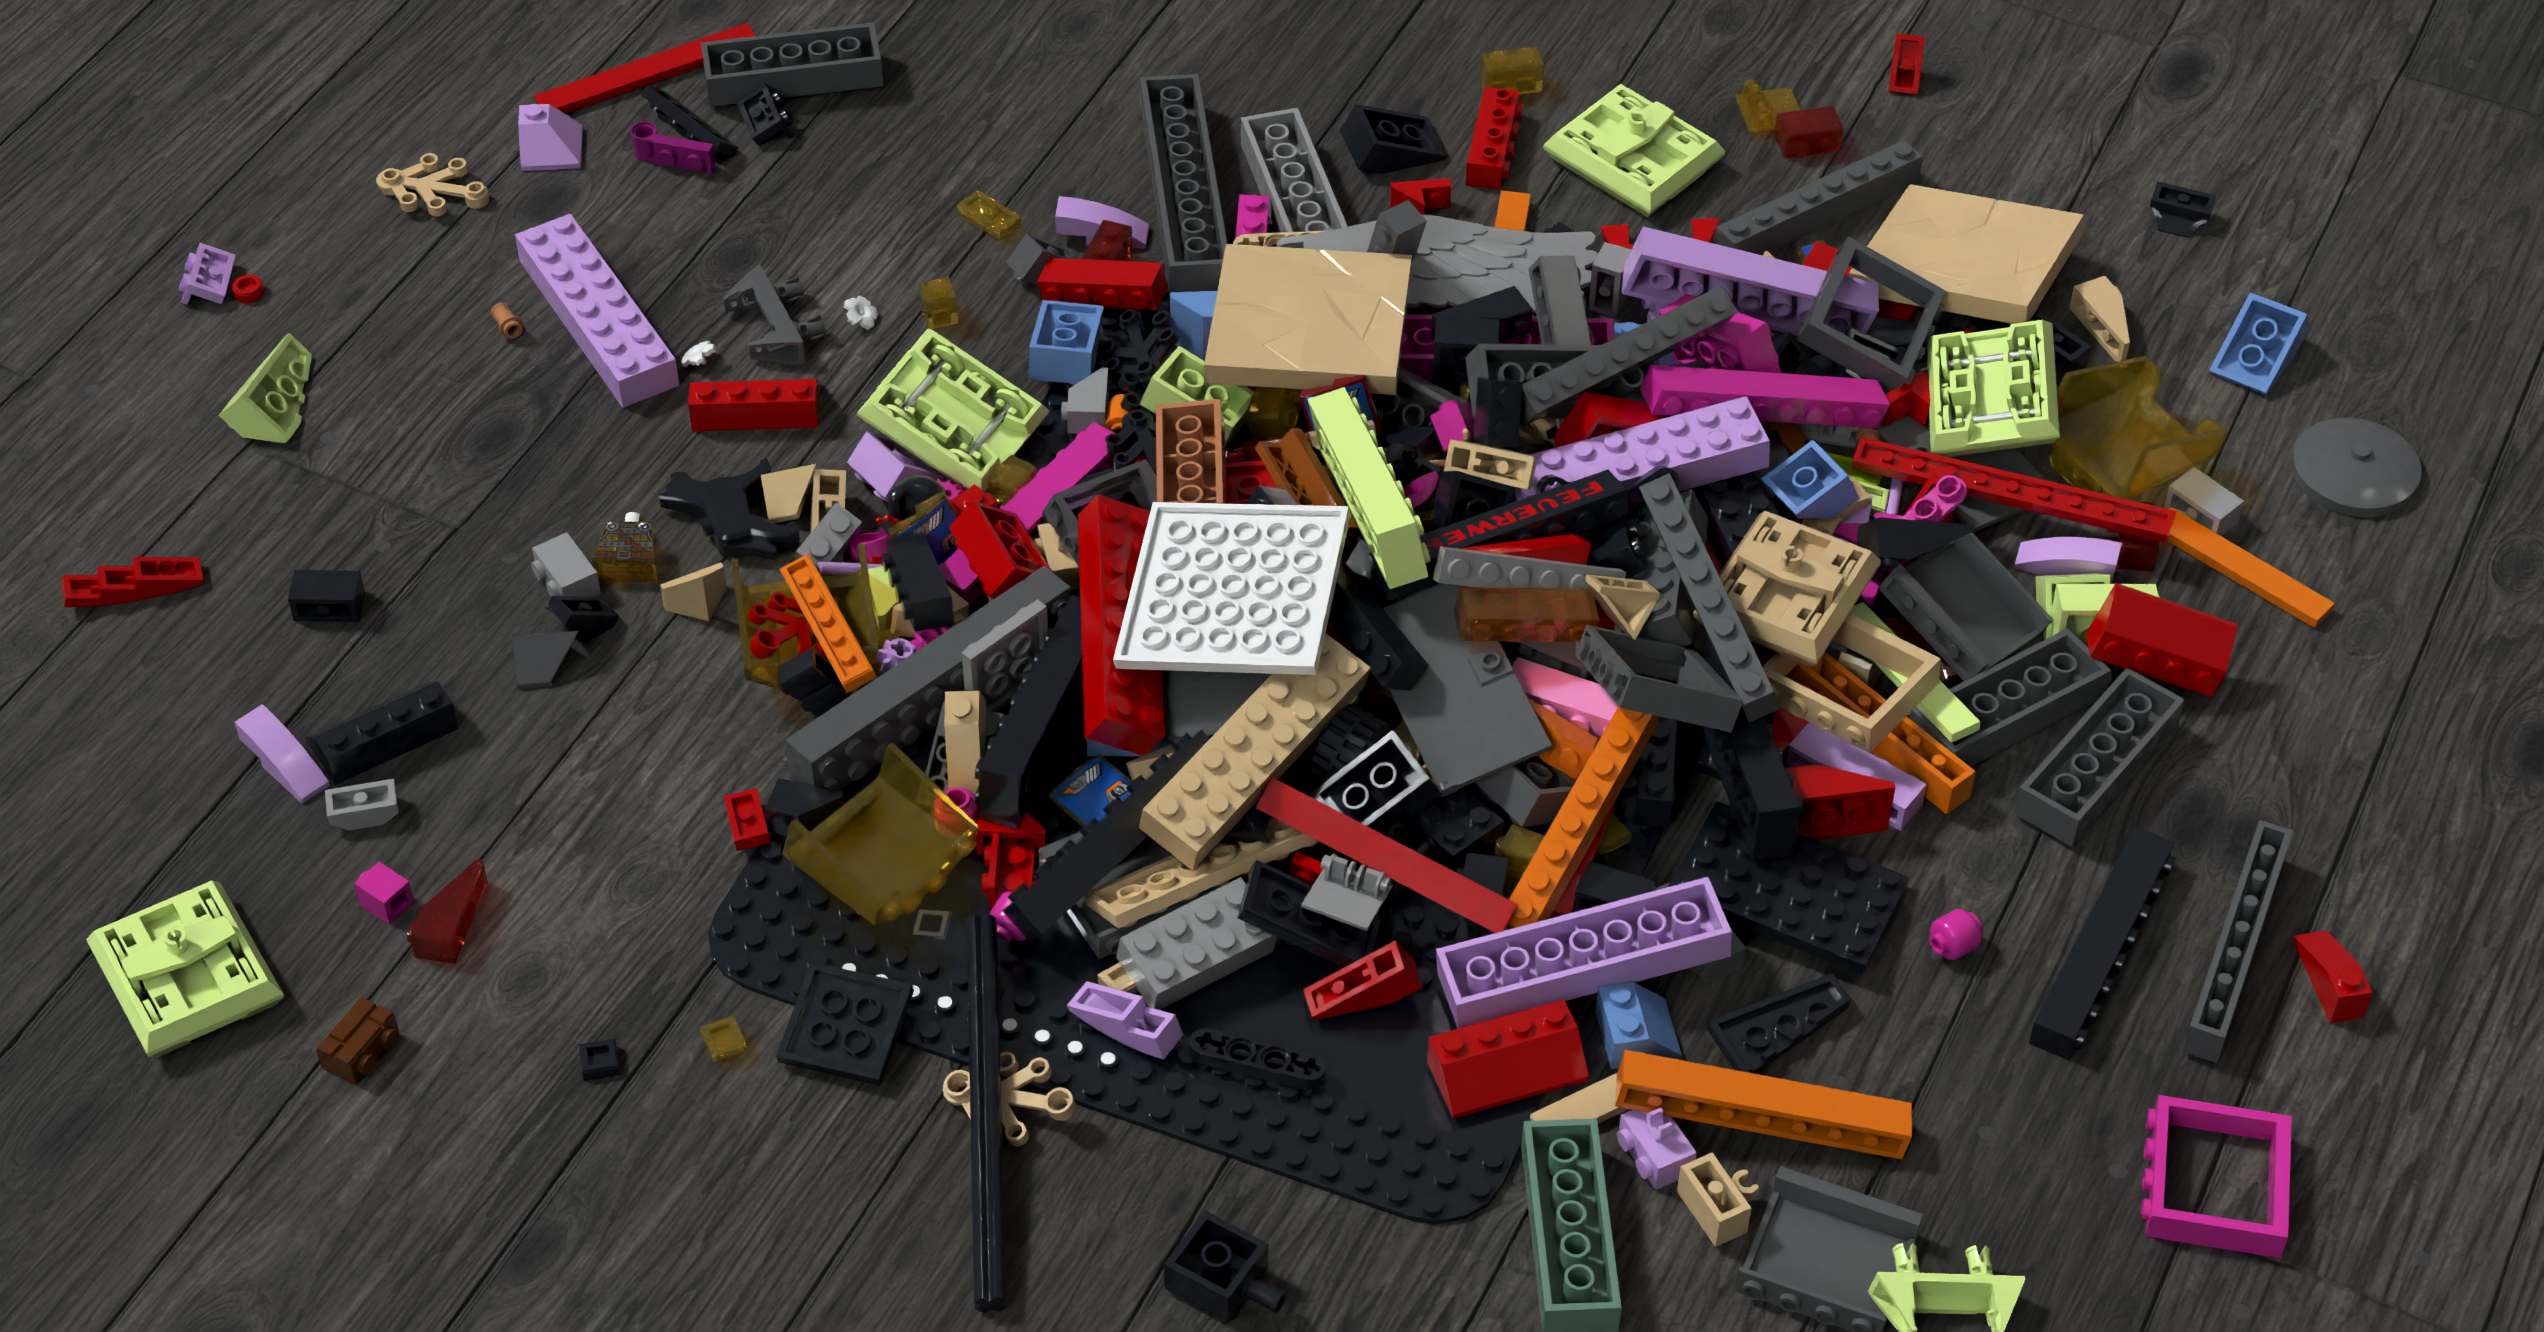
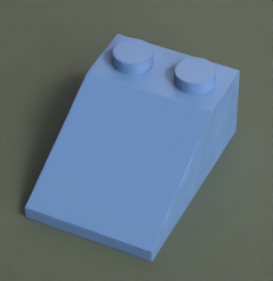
M2250 292L2209 373L2267 395L2296 356L2309 331L2308 314Z
M1042 300L1029 345L1028 379L1038 380L1043 383L1053 381L1076 385L1093 374L1104 306Z

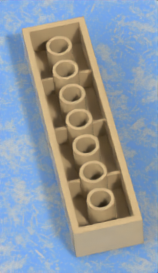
M1325 633L1317 675L1271 674L1143 808L1139 829L1191 870H1194L1261 798L1271 777L1278 780L1326 729L1331 720L1361 692L1366 685L1371 667Z

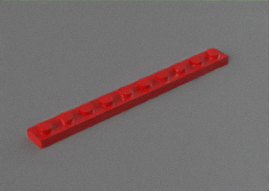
M1861 437L1852 459V469L1919 485H1925L1932 474L1939 479L1947 475H1954L1965 482L1967 486L1966 496L2163 543L2168 541L2176 515L2174 510Z

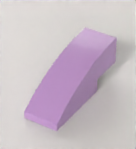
M1059 196L1055 215L1056 234L1086 236V245L1146 249L1149 233L1148 223L1105 204Z
M2052 537L2025 541L2020 544L2014 569L2040 576L2102 573L2109 574L2110 583H2112L2122 543L2086 537Z
M263 704L235 721L239 740L260 758L262 767L302 804L330 786L329 780L303 746Z
M1086 981L1067 1004L1070 1012L1105 1035L1131 1048L1163 1060L1183 1036L1175 1014L1147 1007L1143 996Z

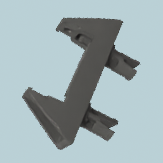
M759 264L748 272L723 297L725 313L739 309L744 311L760 307L770 327L774 330L765 334L759 340L748 342L750 359L804 365L806 364L803 338L826 334V326L824 320H821V315L803 320L801 323H795L791 320L781 302L783 299L787 300L804 295V287L802 281L799 282V276L776 285L769 281Z

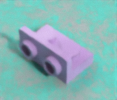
M199 243L196 253H189L184 270L189 271V274H183L179 286V291L184 292L181 303L187 305L192 294L222 304L235 254Z

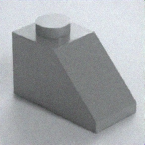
M1100 368L1069 388L1068 402H1062L1061 419L1062 421H1067L1068 434H1079L1081 431H1085L1093 422L1105 427L1106 405L1108 404L1109 396L1108 368Z

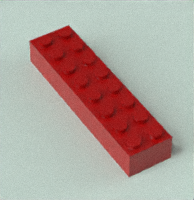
M1098 494L1078 514L1085 739L1144 756L1165 737L1162 670L1116 669L1113 658L1150 511Z

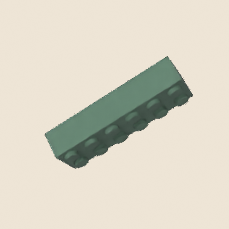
M1597 1118L1524 1121L1521 1149L1542 1332H1618L1622 1307Z

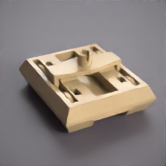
M1764 511L1759 514L1719 573V577L1750 641L1779 652L1780 656L1812 667L1822 657L1879 568L1881 560L1868 549ZM1694 610L1693 617L1701 623L1696 610Z

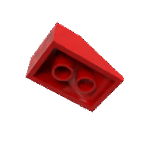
M1819 764L1785 768V771H1790L1792 775L1795 795L1800 796L1803 803V815L1798 818L1799 834L1814 840L1888 830L1896 788L1894 782Z

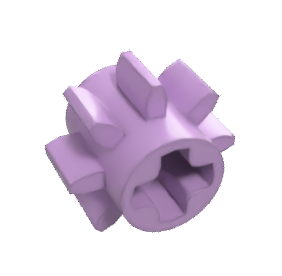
M903 638L892 641L886 640L884 648L879 649L876 658L877 662L882 663L880 672H887L915 652L916 646Z

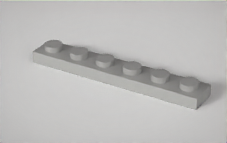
M1440 546L1433 580L1444 584L1598 602L1585 581L1586 575L1625 578L1626 572L1616 568Z

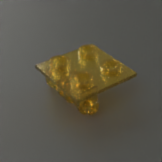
M1749 79L1744 83L1743 93L1735 94V99L1750 134L1807 126L1791 87L1760 91V83L1754 79Z

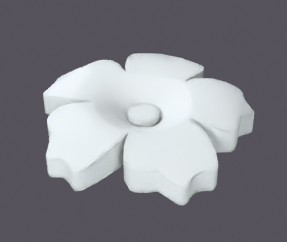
M858 296L844 302L843 307L848 310L846 314L848 317L847 321L853 326L859 322L862 328L869 330L874 327V321L879 314L875 307L870 306L871 302L865 297Z
M705 341L693 346L683 356L682 366L686 368L690 364L697 366L700 363L702 365L706 364L707 361L704 356L707 357L711 353L716 352L715 345L711 344L710 341Z

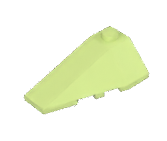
M288 333L233 396L219 416L243 438L286 443L301 424L302 416L299 415L300 406L305 400V395L302 393L304 383L308 381L312 354Z

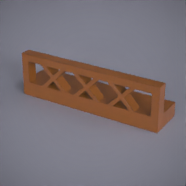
M1291 428L1279 443L1260 441L1255 449L1277 488L1286 489L1298 505L1346 506L1301 429ZM1272 454H1276L1280 461L1274 458ZM1352 515L1350 516L1345 543L1359 528Z

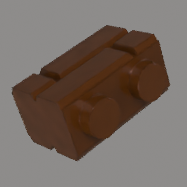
M361 997L316 1048L320 1066L323 1070L336 1076L339 1075L340 1078L356 1084L363 1074L368 1075L373 1071L380 1054L385 1049H391L397 1042L399 1028L393 1012L381 1006L377 1007L375 1003Z

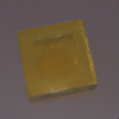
M734 1015L700 1027L701 1037L713 1062L747 1051L746 1041Z

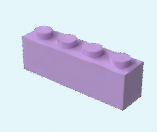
M1810 722L1788 746L1785 765L1787 768L1798 765L1819 764L1894 782L1896 788L1889 825L1900 831L1923 805L1926 783L1896 768L1888 761L1880 759L1854 745H1850L1847 741L1829 732L1821 730Z

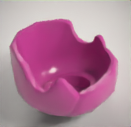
M882 527L878 533L859 534L849 542L850 555L859 563L880 564L870 563L869 558L881 557V553L886 552L885 539L895 538L896 536L886 534Z

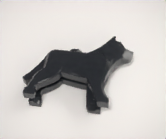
M767 458L760 460V463L747 473L732 477H720L708 482L692 479L685 472H674L670 475L671 481L665 486L666 492L658 494L661 508L687 513L701 519L705 536L713 537L718 552L723 556L748 555L775 561L778 556L777 553L788 550L794 552L800 547L799 530L795 521L789 522L785 526H778L760 516L749 514L748 508L765 503L761 475L772 473Z

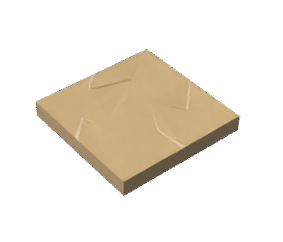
M1910 184L1867 247L1946 290L1941 300V303L1945 305L1943 311L2010 324L2030 321L2081 238L2084 215ZM1854 268L1849 272V277L1878 283L1879 299L1920 306Z
M1226 244L1204 362V383L1305 390L1331 386L1335 379L1365 375L1371 394L1396 395L1412 274V255L1337 250L1318 251L1304 248Z

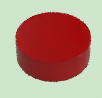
M255 275L241 276L232 283L234 298L240 303H254L264 295L262 280Z

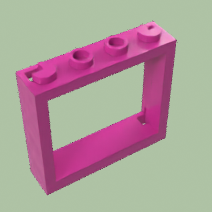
M2158 1095L2155 1109L2148 1108L2145 1129L2151 1131V1138L2146 1139L2144 1147V1160H2149L2150 1165L2149 1168L2144 1169L2142 1190L2148 1191V1199L2143 1198L2140 1211L2141 1219H2146L2145 1236L2281 1258L2288 1240L2292 1116ZM2168 1124L2270 1140L2267 1225L2164 1208Z

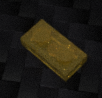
M979 190L957 204V213L1000 241L1021 226V216Z

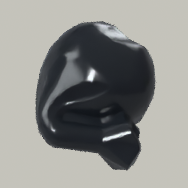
M925 475L908 476L892 489L888 497L889 516L913 526L930 513L942 500L948 503L946 491L938 481ZM885 520L881 523L884 532L888 535L896 536L904 532V530Z

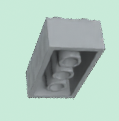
M1241 877L1120 938L1116 957L1130 979L1135 982L1137 990L1150 1008L1160 1010L1273 952L1277 936L1237 918L1246 887Z

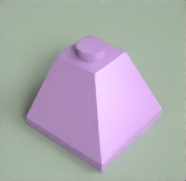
M550 104L519 105L518 129L521 170L581 168L582 124Z

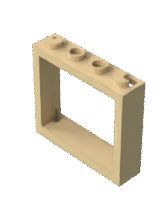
M1849 613L1832 640L1908 678L1869 719L1785 677L1798 662L1780 656L1779 652L1763 666V669L1781 708L1791 712L1796 717H1800L1818 726L1821 730L1847 741L1850 745L1870 753L1940 683L1941 658Z

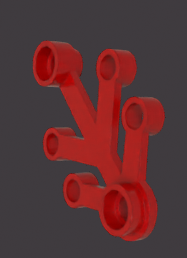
M775 592L768 600L767 607L761 603H754L747 613V617L753 624L761 626L766 621L785 625L775 632L759 629L750 641V651L753 656L761 660L770 658L781 644L797 636L799 650L797 655L812 648L811 627L806 617L785 613L786 609L803 614L796 599L789 598L783 593ZM817 641L813 648L818 650L828 660L819 641Z

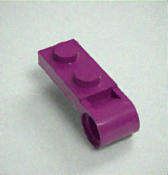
M648 121L635 123L630 129L633 153L638 160L712 174L716 167L713 144L658 135L656 125Z

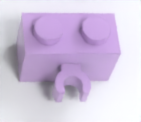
M1662 1108L1649 1113L1631 1110L1621 1114L1619 1131L1617 1132L1618 1142L1625 1152H1630L1635 1160L1639 1174L1643 1179H1648L1655 1190L1678 1181L1680 1166L1696 1160V1151L1673 1118L1663 1115Z

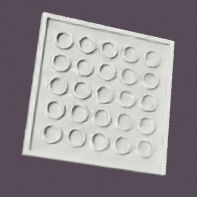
M1153 502L1113 658L1115 668L1317 675L1351 516L1349 506Z

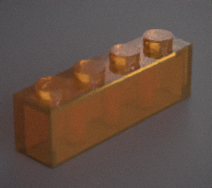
M1460 588L1454 607L1460 641L1580 642L1586 624L1597 627L1599 623L1592 589Z

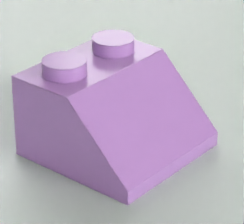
M866 431L847 461L856 471L855 476L862 482L871 484L875 488L874 494L888 502L892 489L908 476L925 475L935 480L938 478L940 481L944 477L934 468L929 467L911 455L910 452L888 437Z

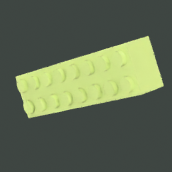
M1345 387L1307 399L1320 452L1346 504L1349 506L1389 589L1429 577L1425 563L1430 562V556L1425 543H1421L1420 536L1424 535V530L1418 515L1415 516L1410 499L1405 498L1400 480L1396 481L1391 463L1387 464L1382 446H1378L1373 430H1370L1365 414H1361L1356 397L1350 399Z

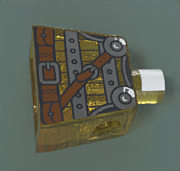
M629 512L625 514L623 522L610 521L605 524L592 557L598 581L658 582L653 524L643 522V517L639 513Z

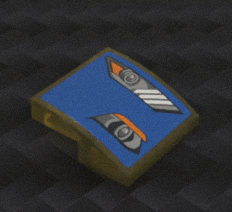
M944 491L916 505L915 515L888 529L891 538L924 533L938 565L944 563L958 548L955 544L956 539L949 526L956 520L959 513Z
M1099 754L1073 771L1047 796L1056 806L1083 827L1094 817L1099 822L1106 815L1102 809L1114 798L1119 796L1121 800L1129 794L1126 787L1132 781Z

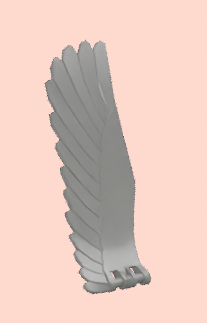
M1422 215L1427 223L1415 259L1412 261L1407 307L1416 308L1421 303L1436 308H1444L1447 304L1454 307L1515 286L1533 308V313H1536L1528 268L1540 256H1575L1576 266L1580 269L1581 273L1580 287L1581 289L1586 288L1591 284L1592 271L1586 270V268L1592 266L1598 255L1594 250L1587 249L1593 245L1596 236L1591 231L1536 233L1501 229L1440 216ZM1377 220L1330 231L1283 237L1277 241L1276 246L1315 249L1318 251L1367 252Z

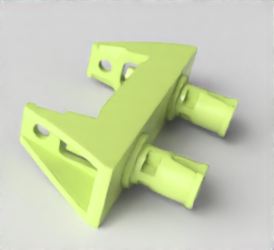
M1901 1243L1892 1249L1897 1272H1877L1868 1290L1871 1298L1898 1332H1917L1914 1313H1985L1988 1326H1991L1992 1332H2004L2024 1284L2025 1276L1993 1275L1990 1249L1984 1246L1979 1256L1976 1245L1969 1247L1965 1251L1970 1274L1920 1273L1916 1245L1911 1244L1906 1254L1904 1245Z

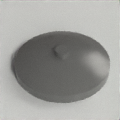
M2334 418L2310 426L2297 439L2291 457L2293 477L2300 489L2308 497L2334 512L2355 517L2383 516L2403 508L2415 496L2422 475L2421 463L2416 451L2401 435L2381 424L2358 418Z
M1162 670L1165 737L1176 742L1185 733L1192 737L1202 729L1211 738L1271 674Z

